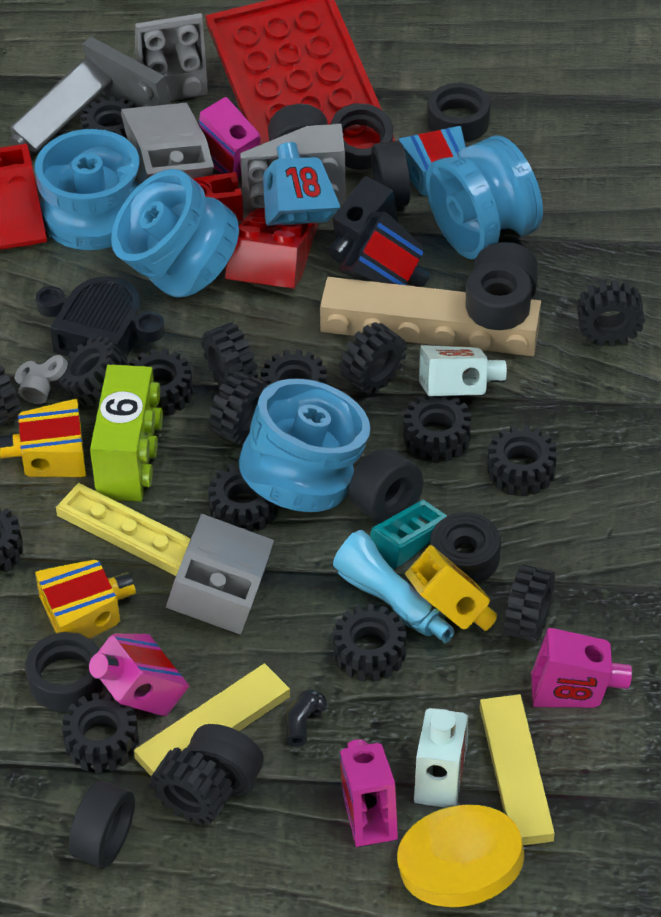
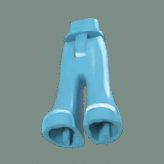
M358 530L346 539L333 560L334 568L338 570V574L344 580L386 602L399 615V619L403 620L404 624L425 636H432L434 634L443 643H447L452 639L455 631L445 621L446 616L424 599L413 585L402 579L387 564L366 532Z

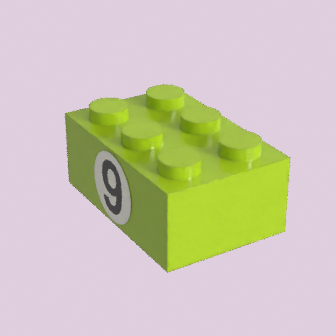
M107 364L90 453L96 491L116 501L142 502L145 487H151L153 469L149 461L150 458H156L158 438L154 434L155 430H161L163 421L162 408H156L160 400V383L154 382L152 367Z

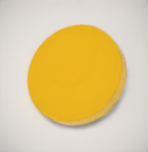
M480 805L452 806L425 816L406 832L397 852L401 878L409 892L426 903L442 907L470 906L500 894L517 878L525 857L521 834L515 822L506 814L496 809Z

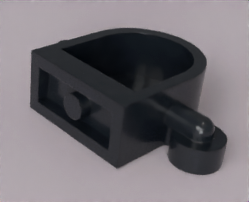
M104 276L89 279L78 285L68 298H65L64 292L60 288L54 286L42 288L36 294L38 312L43 316L56 317L50 330L53 351L57 354L68 356L71 351L76 353L78 351L77 346L81 343L86 346L87 340L93 338L96 341L97 337L102 336L104 339L106 337L109 338L127 358L137 339L144 342H155L160 340L165 334L163 317L159 313L152 311L141 314L139 293L131 283L123 278Z

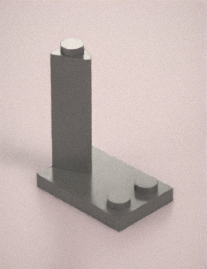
M90 36L82 44L85 58L10 126L12 137L9 139L11 146L27 143L29 151L37 152L99 93L109 98L110 96H116V101H119L121 97L126 98L127 103L132 101L135 103V107L171 104L165 76Z

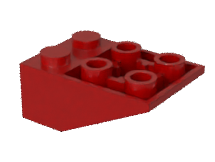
M26 143L0 148V250L47 242L28 145Z
M257 208L255 211H251L239 225L237 244L226 265L225 279L295 288L302 278L318 223L267 226L265 208Z

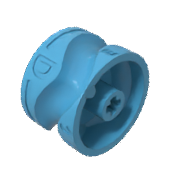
M82 129L60 135L42 148L35 161L37 185L42 195L40 198V208L44 228L56 242L79 250H100L112 247L111 234L117 214L130 194L140 185L134 180L139 169V156L136 148L130 141L114 132L99 129Z
M494 135L461 149L457 153L458 157L442 158L429 165L426 173V191L431 211L446 240L465 258L475 259L481 250L489 245L498 243L501 230L511 229L522 238L539 229L543 217V204L538 182L522 152L509 139Z
M168 169L147 178L130 194L115 219L111 234V244L116 256L141 275L148 277L164 293L176 298L186 297L205 288L227 265L237 244L239 224L235 214L223 203L215 198L205 197L203 188L188 174L178 169Z
M285 379L272 383L259 396L250 432L240 453V472L247 484L256 493L276 505L303 512L329 510L339 505L349 491L351 478L354 474L353 464L361 457L370 434L369 419L357 402L342 391L327 384L307 379Z

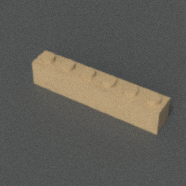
M327 277L320 305L321 332L354 336L358 331L363 333L364 326L369 325L371 327L372 323L377 322L378 324H384L406 342L450 347L480 348L482 351L534 357L540 323L541 300L531 299L530 312L523 323L512 329L499 331L479 326L468 316L465 308L466 292Z

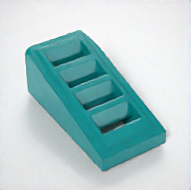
M422 499L371 528L370 537L387 564L392 569H396L430 542L434 527L447 515ZM419 517L422 518V519H423L424 521H426L428 524H425L424 522H422V521L419 520L418 518H419Z

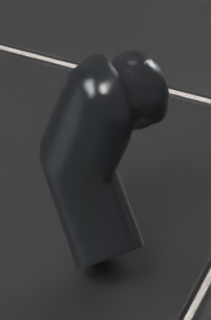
M313 689L302 691L287 709L285 719L288 745L299 747L307 743L306 719L310 714L319 716L321 711H325L327 700L323 694L317 693Z

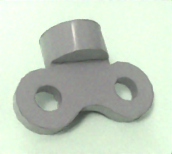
M55 355L40 365L34 361L23 363L15 373V381L20 385L18 390L20 397L34 404L45 403L51 389L49 382L59 379L65 373L68 366L67 360L61 355Z

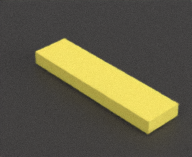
M78 483L56 506L58 517L175 576L177 575L191 538L81 483Z
M264 663L134 749V757L152 776L170 749L173 750L179 747L183 751L184 748H187L194 732L200 726L219 724L241 731L290 697V688Z
M521 694L480 699V712L504 814L510 817L517 825L523 846L553 842L555 832Z

